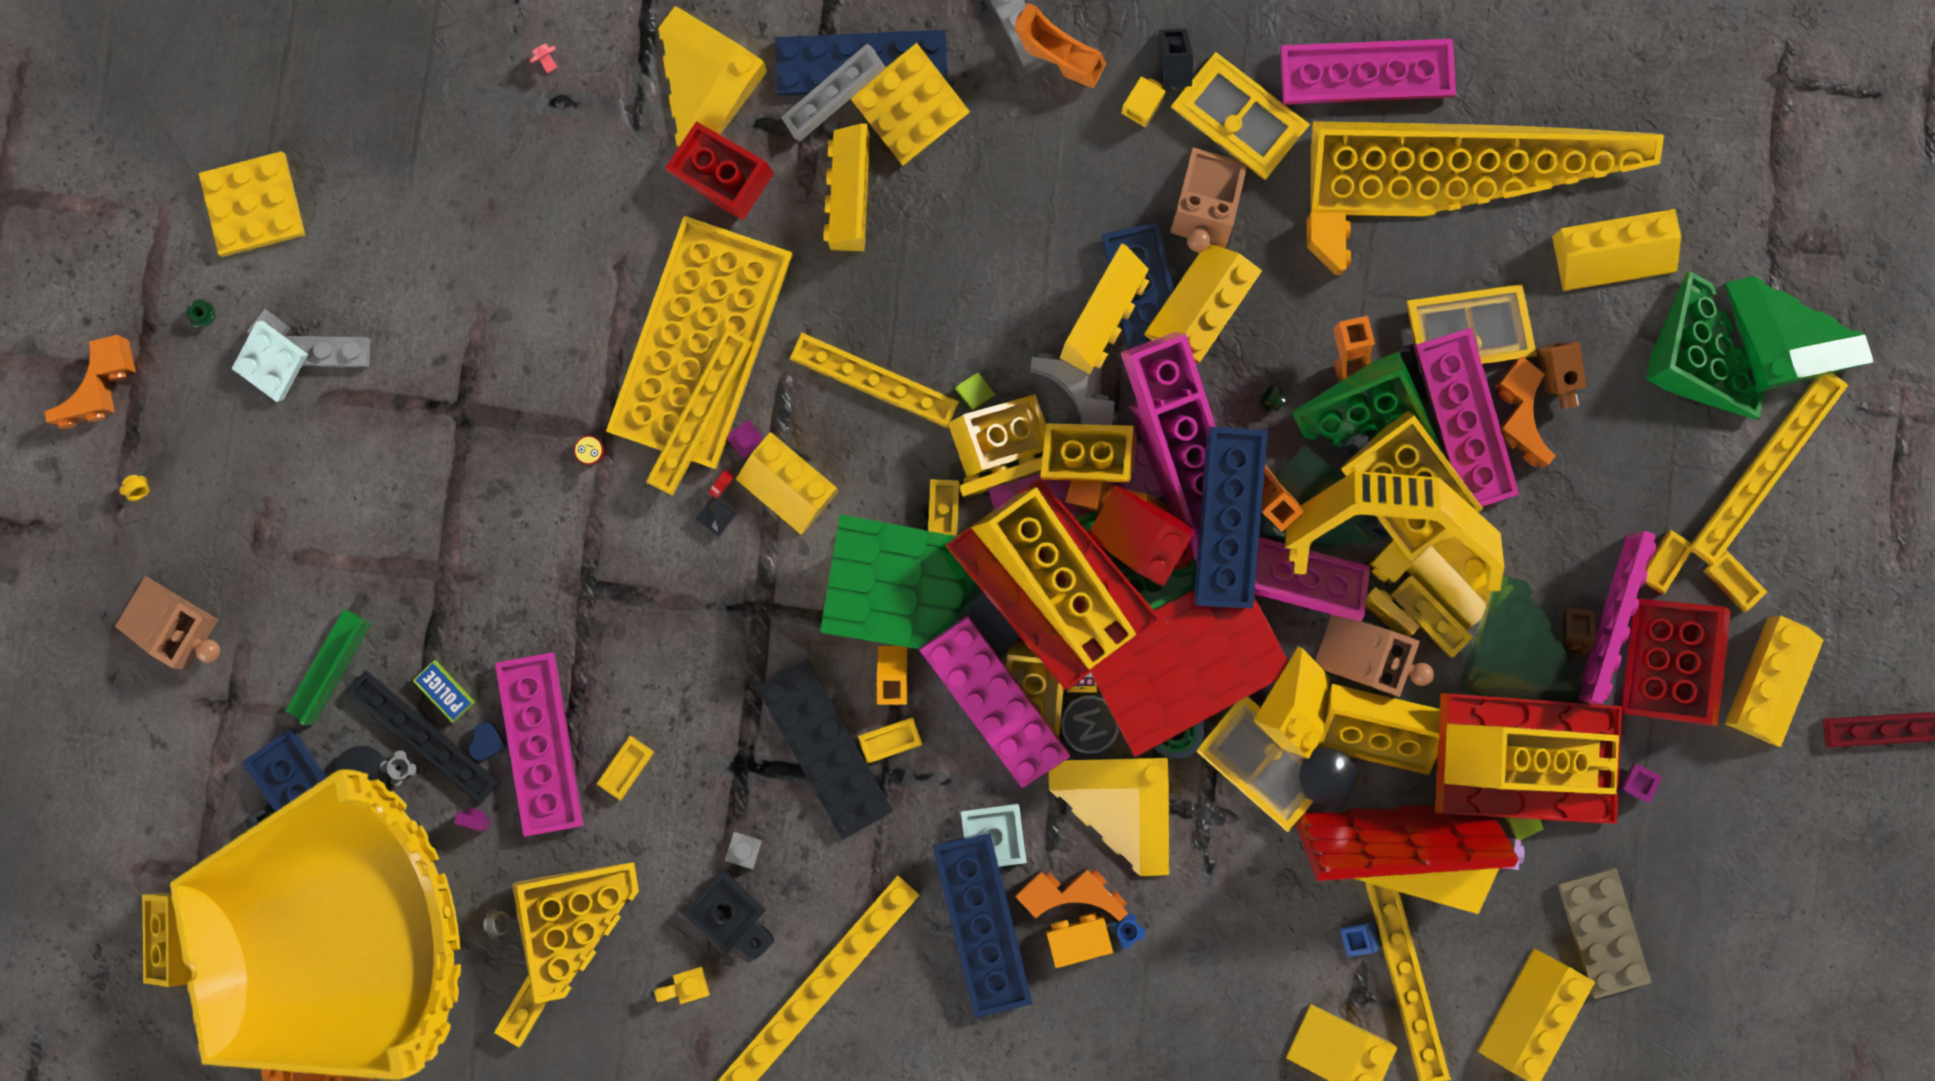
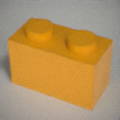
M1096 912L1079 916V922L1068 924V920H1062L1050 924L1051 929L1046 930L1056 968L1113 953L1102 915L1097 916Z

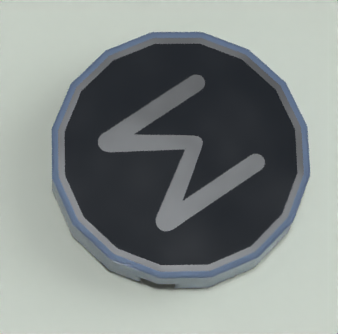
M1083 696L1072 701L1064 710L1061 719V730L1066 742L1076 751L1086 754L1099 753L1109 748L1116 739L1119 726L1105 699L1096 696Z

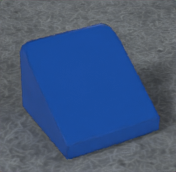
M1374 920L1340 928L1347 957L1375 953L1381 949V942Z

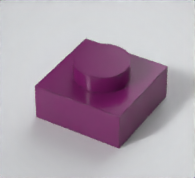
M749 419L727 436L729 442L744 461L750 457L752 452L764 440Z
M1632 763L1620 790L1646 803H1650L1662 776L1636 763Z
M468 807L467 811L457 812L454 824L486 831L490 828L492 818L485 817V811Z

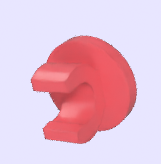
M545 43L531 51L534 55L530 59L531 63L540 60L547 73L558 68L550 56V53L556 50L555 46L548 47Z

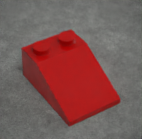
M697 121L665 167L666 171L742 221H744L774 175L765 160Z
M1115 485L1088 534L1097 544L1134 571L1164 587L1192 538L1194 526Z

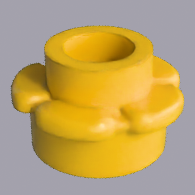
M137 475L128 476L123 480L120 487L121 495H125L129 501H137L144 498L150 490L147 478Z

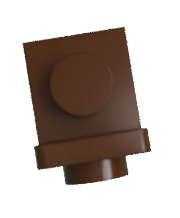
M1566 607L1563 612L1564 638L1559 645L1560 652H1567L1574 656L1589 654L1596 643L1595 611Z

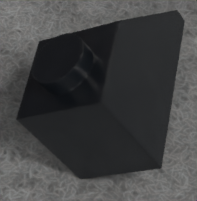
M1187 28L1159 30L1160 71L1163 87L1176 90L1191 87L1193 52Z

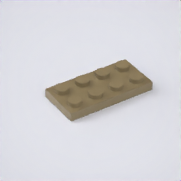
M1612 867L1557 883L1584 974L1595 982L1590 991L1591 997L1598 999L1652 983L1617 868Z

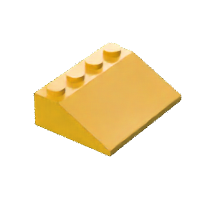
M1409 411L1381 430L1340 468L1346 476L1354 471L1437 477L1444 481L1477 512L1483 509L1417 418ZM1377 516L1410 562L1451 533L1434 520Z

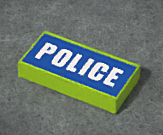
M435 660L413 680L452 723H455L476 703Z

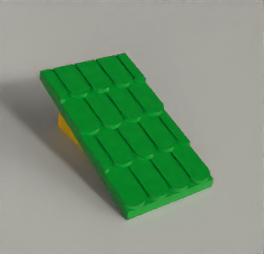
M840 514L820 633L920 649L922 645L949 627L976 584L945 546V544L957 536Z

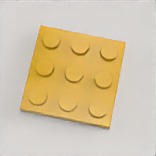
M917 43L887 66L884 71L851 98L852 102L902 166L970 113Z
M282 151L199 173L218 255L221 257L305 236L286 154Z

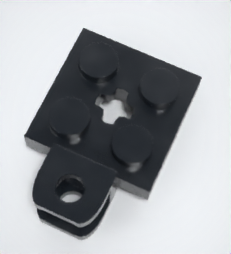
M722 870L683 913L725 955L736 945L746 956L757 959L775 941L773 934L758 920L767 909L726 870ZM721 904L723 906L729 904L732 907L730 911L732 917L730 919L728 917L721 919L718 916L721 912L718 907ZM755 937L760 939V947L754 945L753 940Z

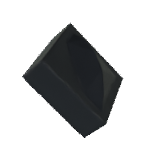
M712 496L696 520L720 537L737 513Z

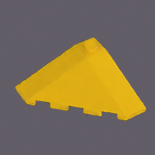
M674 6L658 29L660 40H663L664 68L666 78L670 81L671 94L669 95L672 117L676 120L677 133L675 134L676 145L679 147L696 121L721 135L765 76L767 70L764 61L743 46L677 6Z
M1168 758L1065 760L1048 771L1049 790L1057 798L1059 796L1063 798L1073 808L1071 811L1085 825H1091L1103 836L1101 840L1117 855L1121 853L1133 865L1131 868L1139 876L1169 875Z
M634 862L512 883L516 913L535 1004L565 998L571 990L569 984L579 969L581 971L585 970L596 954V951L593 949L604 934L606 936L609 935L621 918L618 913L628 899L632 901L639 892Z

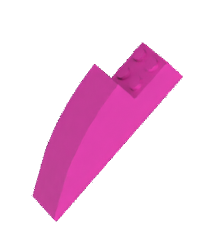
M1173 332L1121 352L1137 400V402L1129 404L1135 425L1173 516L1194 526L1189 544L1197 563L1208 426L1216 427L1187 336L1184 333Z

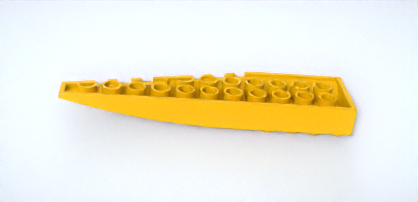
M1313 121L1311 142V212H1346V215L1369 216L1434 215L1435 212L1461 209L1462 206L1475 203L1478 205L1488 203L1490 200L1497 198H1510L1550 189L1552 186L1560 184L1568 185L1577 183L1578 180L1604 177L1609 173L1626 172L1658 165L1661 160L1664 135L1532 126Z

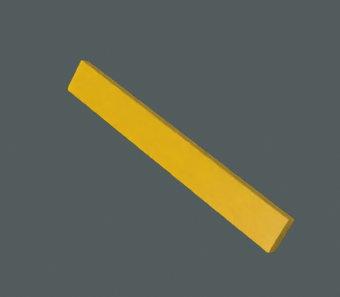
M1835 374L1814 378L1688 547L1689 550L1710 566L1716 564L1848 387V384Z
M1365 882L1418 1080H1451L1400 892Z

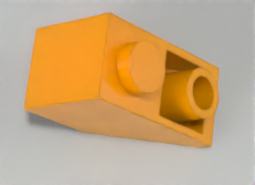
M1311 212L1306 219L1307 248L1335 275H1342L1346 271V267H1350L1351 251L1346 250V239L1350 238L1351 232L1350 221H1346V212Z
M878 646L877 705H908V647Z

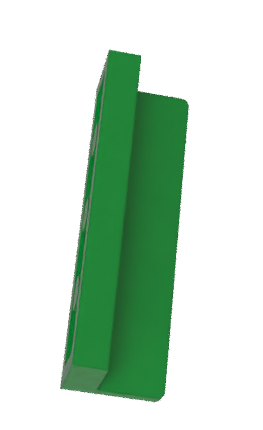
M343 609L286 709V712L299 718L302 725H314L372 625L371 622L347 609Z

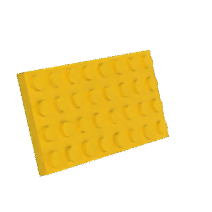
M683 216L606 432L662 451L727 328L751 340L753 344L692 459V462L717 470L727 442V436L732 428L793 253Z

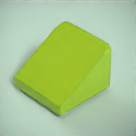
M979 372L955 387L957 393L972 412L996 396Z
M1505 817L1515 839L1523 840L1544 829L1541 819Z

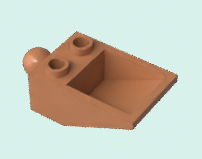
M1193 148L1170 233L1186 237L1189 248L1194 252H1203L1210 244L1226 248L1234 225L1247 166L1240 160Z
M145 576L115 627L148 654L173 669L189 670L196 657L202 662L211 663L217 660L220 655L219 645L215 641L207 639L218 619Z
M1331 614L1315 662L1325 672L1394 697H1400L1407 676H1410L1412 682L1418 686L1430 684L1434 677L1433 669L1428 664L1417 663L1411 665L1420 641L1369 623ZM1393 646L1401 648L1402 653L1399 657L1392 654L1391 649ZM1384 673H1389L1392 677V681L1389 684L1382 682L1381 678Z

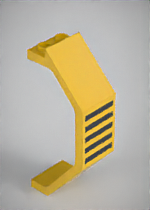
M1354 471L1301 505L1304 512L1286 528L1285 548H1290L1289 561L1295 562L1294 574H1306L1309 547L1312 541L1355 515L1364 514L1434 520L1439 522L1485 561L1488 590L1500 591L1504 572L1501 533L1444 481L1437 477Z

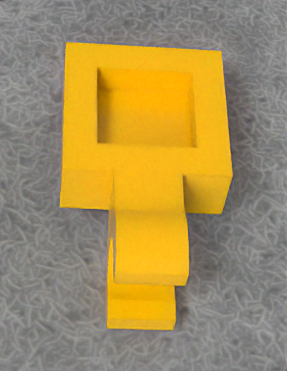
M702 966L673 974L674 984L657 988L654 991L657 1003L678 996L680 1004L710 995Z

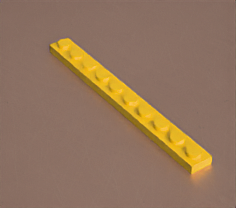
M897 875L718 1081H757L920 894L902 877Z

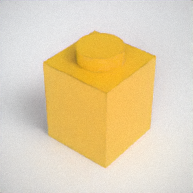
M1141 76L1125 101L1121 113L1146 128L1161 104L1166 91L1162 89V85L1152 78L1145 79Z
M1390 540L1368 565L1373 568L1371 573L1382 583L1387 581L1390 584L1396 582L1418 557L1410 562L1395 540Z

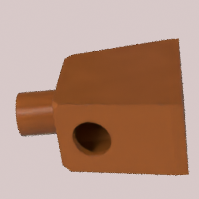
M1579 341L1558 342L1536 348V360L1539 370L1545 374L1542 381L1546 393L1558 394L1561 409L1579 406L1576 390L1586 387Z

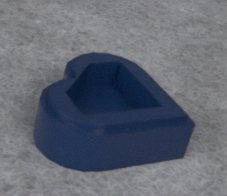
M482 722L473 730L474 740L469 746V753L476 760H485L505 749L507 745L493 724Z

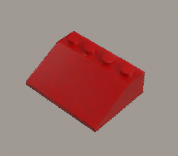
M1636 598L1639 600V604L1635 614L1632 616L1622 714L1718 727L1731 610L1722 606Z

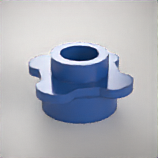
M1128 913L1120 922L1111 924V933L1118 937L1120 940L1119 944L1124 949L1130 948L1132 943L1145 937L1144 928L1139 927L1136 922V916L1132 913ZM1126 928L1131 930L1129 934L1125 933Z

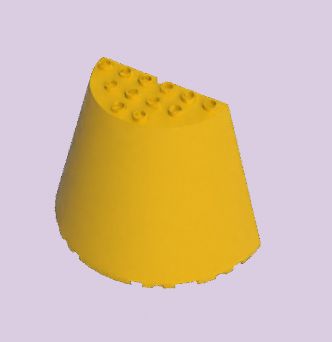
M343 769L336 771L170 883L171 899L174 904L177 931L182 948V960L192 971V978L188 981L187 988L191 998L193 1021L196 1026L199 1043L198 1050L201 1054L202 1064L400 1080L419 1072L425 1067L424 1062L432 1060L438 1053V1045L444 1043L451 1027L449 1022H447L449 1010L452 1009L453 1003L458 1001L459 994L457 982L460 977L461 964L454 965V951L460 950L456 911L445 873L438 874L433 862L438 860L439 857L435 848L430 845L426 831L422 825L417 826L414 820H410L404 811L406 810V803L394 791L389 792L385 784L378 779L370 781L367 779L368 774L355 770Z

